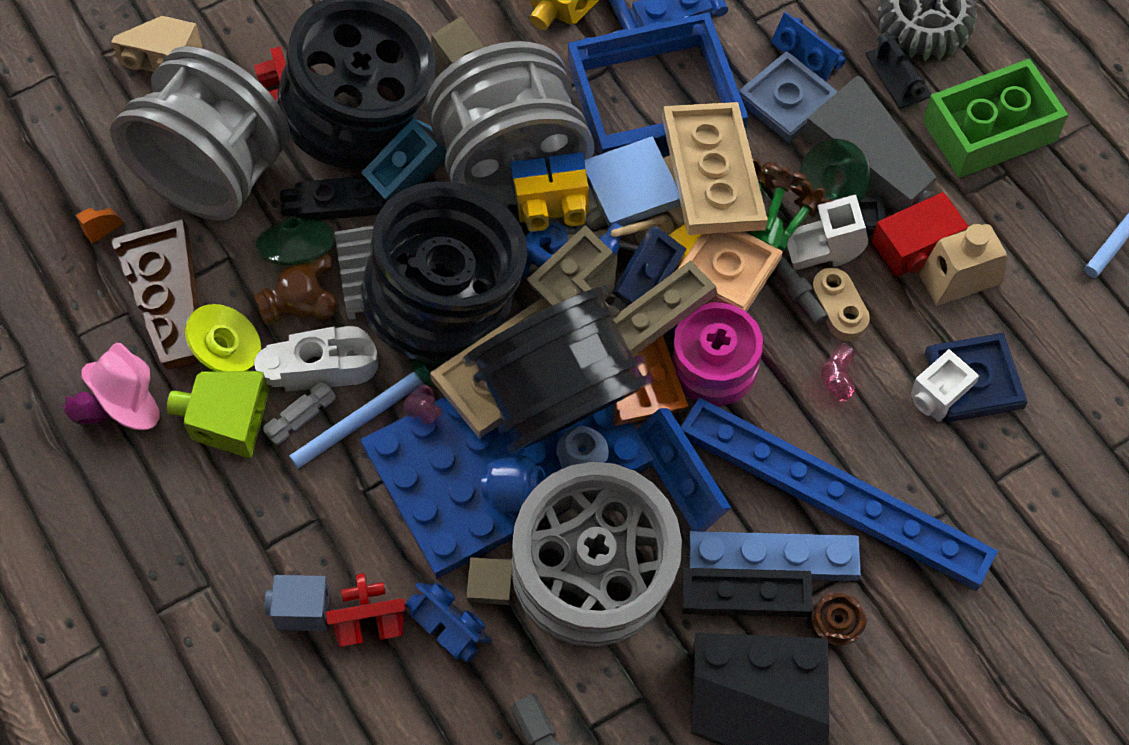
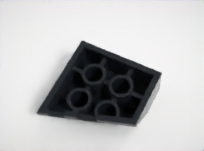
M695 633L692 649L691 734L720 745H828L830 725L828 639Z

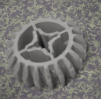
M880 0L877 18L880 23V33L889 32L891 35L897 36L900 49L909 51L910 59L915 54L922 55L924 61L930 55H933L940 61L945 53L953 56L958 48L963 49L964 45L967 44L970 35L974 32L977 9L974 7V0Z

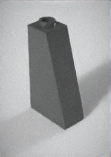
M857 75L807 118L803 140L872 195L883 196L884 204L895 213L934 196L932 189L936 180L935 174L860 76Z

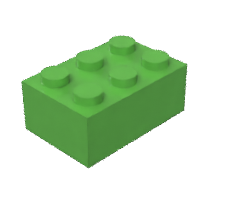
M1029 58L930 95L923 123L958 178H962L1058 141L1068 113Z

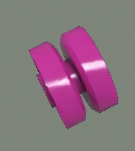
M712 302L702 305L677 325L672 362L683 392L688 398L697 402L700 397L716 406H723L737 402L750 392L758 376L763 336L758 323L745 310L732 304Z

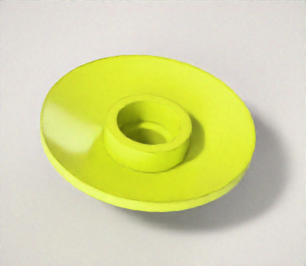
M208 304L196 309L187 320L185 327L187 344L194 356L206 367L217 372L248 371L254 366L255 357L261 351V342L255 327L243 314L228 306Z

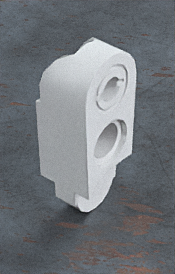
M354 326L329 327L289 335V341L267 345V348L262 349L257 354L254 361L256 371L264 372L268 385H272V388L284 386L286 392L308 390L319 382H324L329 387L361 384L367 382L375 375L379 365L374 342L368 333ZM313 357H320V358H321V359L318 360L317 362H314V363H306V361H307L308 359H310V358H313Z

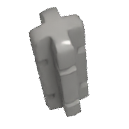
M324 382L316 384L309 390L310 395L308 397L305 394L279 414L280 419L277 420L274 417L264 425L263 431L267 438L275 445L282 443L290 436L288 433L290 430L296 432L320 412L319 407L322 406L325 409L335 400L336 396L332 389Z

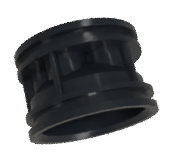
M322 0L308 8L293 27L286 54V65L283 69L277 92V103L287 119L290 139L302 151L320 162L345 169H365L413 118L419 120L421 107L432 85L436 66L433 47L422 27L408 13L384 0ZM317 64H328L332 66L334 71L328 75H318L309 68ZM381 85L389 87L396 94L398 101L383 99L378 94L377 87ZM344 92L350 96L357 97L359 106L357 108L346 106L335 101L334 98Z

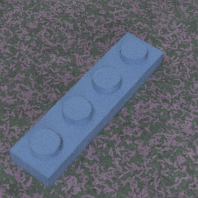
M690 531L689 568L811 571L812 580L859 581L861 575L859 536Z

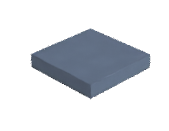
M788 51L739 90L744 107L788 143L805 131L807 118L838 92Z

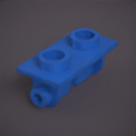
M784 12L771 42L784 53L788 51L827 82L833 68L840 70L845 64L846 58L843 56V51L841 49L836 50L825 40L818 37L816 33L803 24L802 19H795L787 12Z
M437 582L434 585L417 583L415 585L423 594L420 596L416 593L407 601L406 607L410 609L409 615L430 634H434L438 627L443 624L446 628L436 640L457 660L463 659L466 663L470 662L479 651L475 647L476 643L492 642V639L483 631L486 628L484 622L468 610L463 613L453 604V601L456 599L455 596L443 585Z

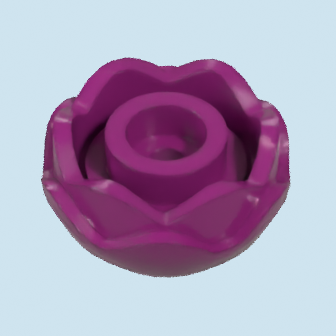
M79 392L74 398L71 396L65 397L66 405H63V410L67 417L75 424L99 423L108 420L110 417L95 395L88 392Z

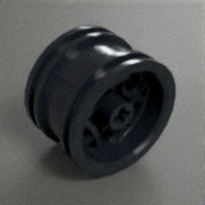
M607 286L596 287L555 304L495 335L463 357L462 360L466 367L475 366L478 371L472 377L475 386L484 384L487 391L491 392L501 412L499 415L503 423L497 427L500 436L509 433L513 441L506 447L509 454H514L536 444L655 382L651 374L642 376L638 368L645 363L642 355L633 357L614 321V318L620 312L616 305L607 306L604 301L610 295Z

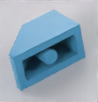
M413 118L361 173L386 200H389L401 190L412 187L427 179L445 161L447 151L445 146L436 139L430 125Z

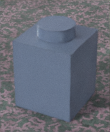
M274 575L273 590L266 591L264 606L265 614L271 617L276 630L328 631L326 612L330 610L331 589L326 576Z

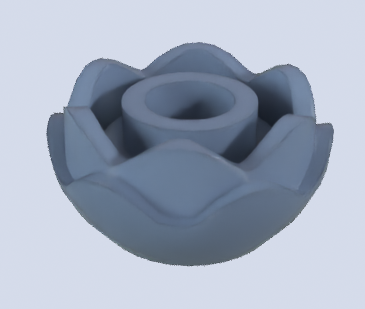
M580 426L566 431L561 436L557 444L556 454L564 469L571 465L587 462L604 463L608 459L609 450L606 440L601 433L593 428ZM584 447L586 451L580 452L578 449Z

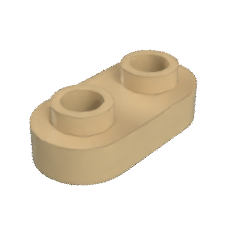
M826 268L818 272L813 280V296L828 315V319L825 322L829 330L836 338L843 341L860 339L866 333L870 316L851 278L847 273L837 268ZM827 283H835L838 285V287H830L827 285ZM844 314H853L856 319H847Z

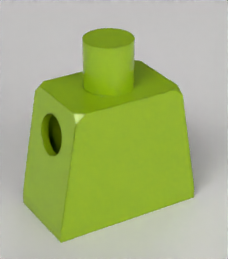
M261 371L200 372L196 376L192 393L173 390L170 392L167 401V413L184 417V426L192 440L243 457L252 458L270 389L264 372Z

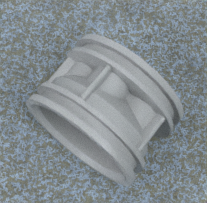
M515 41L494 44L465 55L447 67L436 78L426 97V112L436 139L446 148L445 167L450 182L477 188L493 196L508 208L509 204L517 205L512 190L510 162L544 157L550 182L548 157L583 152L584 160L593 157L594 141L582 112L571 103L572 85L563 61L555 51L533 42Z
M191 46L178 47L169 52L163 62L153 72L151 77L153 93L131 100L125 106L122 113L113 121L110 128L111 139L117 153L127 167L139 180L164 200L183 211L201 218L217 221L227 220L237 213L242 203L250 195L252 186L264 170L275 162L278 155L288 144L290 138L289 125L282 109L273 96L244 69L214 52Z

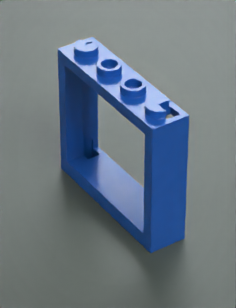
M709 12L694 16L688 15L662 23L655 22L648 26L629 30H618L611 34L592 38L587 37L583 40L568 43V66L597 155L652 136L662 157L669 156L670 152L663 123L606 135L585 71L696 46L701 48L720 103L738 102L745 131L747 130L748 115Z

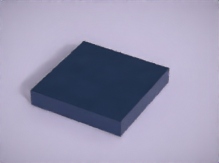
M1004 333L926 347L925 355L929 366L949 349L979 375L977 383L949 407L945 417L947 422L1025 409L1028 401Z

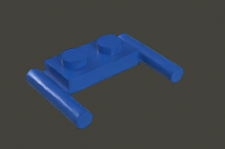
M608 0L623 30L648 26L655 22L662 23L680 19L688 15L694 16L709 12L711 17L713 15L720 17L728 12V7L724 0H639L633 2L632 9H628L624 0Z

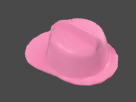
M122 343L113 344L109 351L105 352L97 362L86 364L82 368V379L112 419L134 430H148L157 424L160 419V410L148 391L150 368L145 361L132 354Z

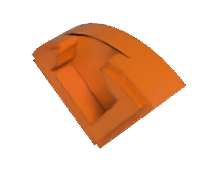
M88 208L76 215L85 236L92 244L124 223L111 208L99 211Z

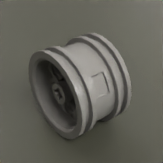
M587 462L571 465L551 474L533 489L522 504L514 525L511 573L515 593L526 614L540 629L553 638L574 646L601 647L617 644L640 632L654 619L664 604L681 562L682 538L679 523L668 499L654 483L636 471L614 463ZM570 508H573L579 514L574 519L561 525L556 516ZM609 510L618 511L625 518V523L618 527L609 526L604 522L602 515ZM546 525L547 529L541 530L542 527ZM635 545L651 546L654 561L638 564ZM554 549L562 555L563 561L557 566L550 567L540 561L539 555L544 550ZM593 553L598 554L595 559L590 558ZM653 578L647 588L643 580ZM613 583H621L628 588L630 597L622 602L612 600L608 596L606 588ZM546 586H552L551 592ZM561 590L576 594L585 602L580 608L569 605L559 599Z

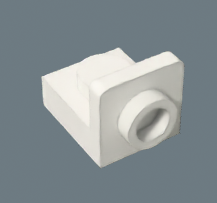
M948 349L915 379L910 396L920 412L927 416L931 415L940 422L946 417L949 407L977 383L979 375Z

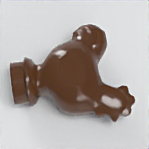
M324 251L310 252L307 258L301 260V263L286 267L280 272L277 286L270 291L268 288H263L262 292L253 295L264 323L279 322L283 313L301 318L316 316L321 320L333 318L339 309L337 299L333 294L322 289L318 283L321 275L325 271L332 269V257Z

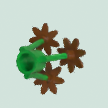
M752 158L760 191L764 186L770 189H777L768 214H766L768 219L766 229L746 231L745 233L781 251H785L790 237L807 214L815 217L817 211L819 212L817 205L831 202V200L824 198V188L820 187L814 191L803 173H791L790 168L782 167L781 169L774 162H767L761 167L760 162L756 158ZM791 189L792 192L799 196L794 200V203L800 207V211L784 231L782 228L783 222L776 215L785 191Z

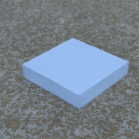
M653 136L584 160L588 185L608 228L612 223H617L623 227L681 206L677 185Z

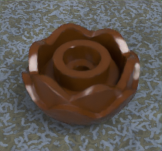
M828 593L824 595L812 612V624L816 633L821 638L828 639V643L833 645H847L856 641L863 633L867 623V618L859 601L855 597L844 593ZM840 617L842 619V622L837 623L835 621V618Z

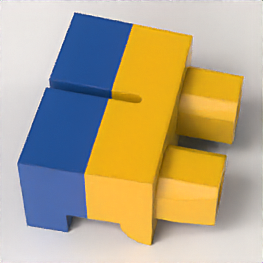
M583 152L548 157L550 182L544 157L510 162L512 190L517 203L519 221L525 222L530 232L545 230L549 227L550 218L564 217L565 224L570 227L585 224L586 213H589V193Z

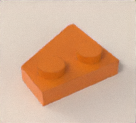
M663 335L637 354L642 355L645 361L643 365L638 367L642 376L651 374L655 382L615 403L613 418L615 426L647 420L659 408H667L672 414L683 412L689 407Z

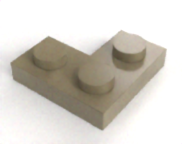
M585 225L527 279V282L550 306H553L580 293L591 290L592 288L587 282L614 258V254Z

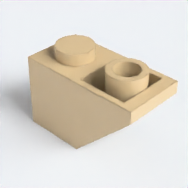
M160 16L113 37L111 42L120 65H124L132 70L142 69L154 72L168 53L175 48L183 46L203 47L196 23Z

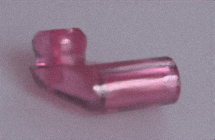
M844 343L837 346L821 370V378L826 390L830 395H835L839 401H846L855 393V386L850 382L846 368L856 354L850 346Z
M420 385L404 402V410L411 418L419 416L424 424L430 425L442 414L441 408L434 403L436 400L434 392L426 385Z

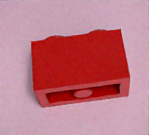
M941 192L878 221L872 243L893 274L898 277L907 272L916 273L922 270L938 241L966 231L969 226L947 195Z

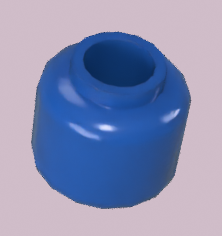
M527 456L496 459L491 463L488 474L482 476V495L484 499H490L493 508L500 513L520 512L522 504L533 489L546 479L544 470L541 466H536L535 462Z

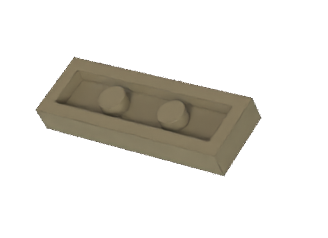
M690 260L622 310L614 318V321L632 356L637 355L716 296L717 287Z

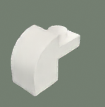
M856 195L817 205L821 221L800 226L795 230L787 243L795 271L832 261L833 266L837 267L855 259L865 250L868 244V237Z

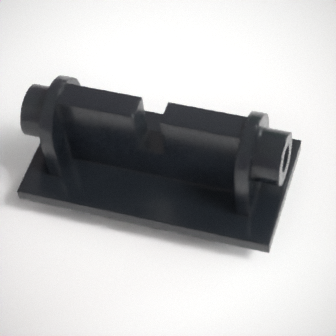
M889 32L879 36L877 39L878 47L865 52V55L898 108L902 109L929 99L932 93L905 51L900 49L897 36L891 35Z

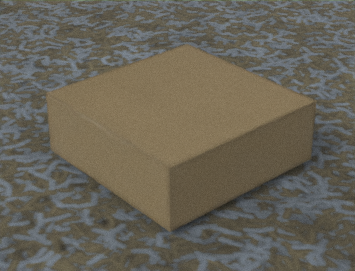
M470 558L467 603L510 605L512 560Z

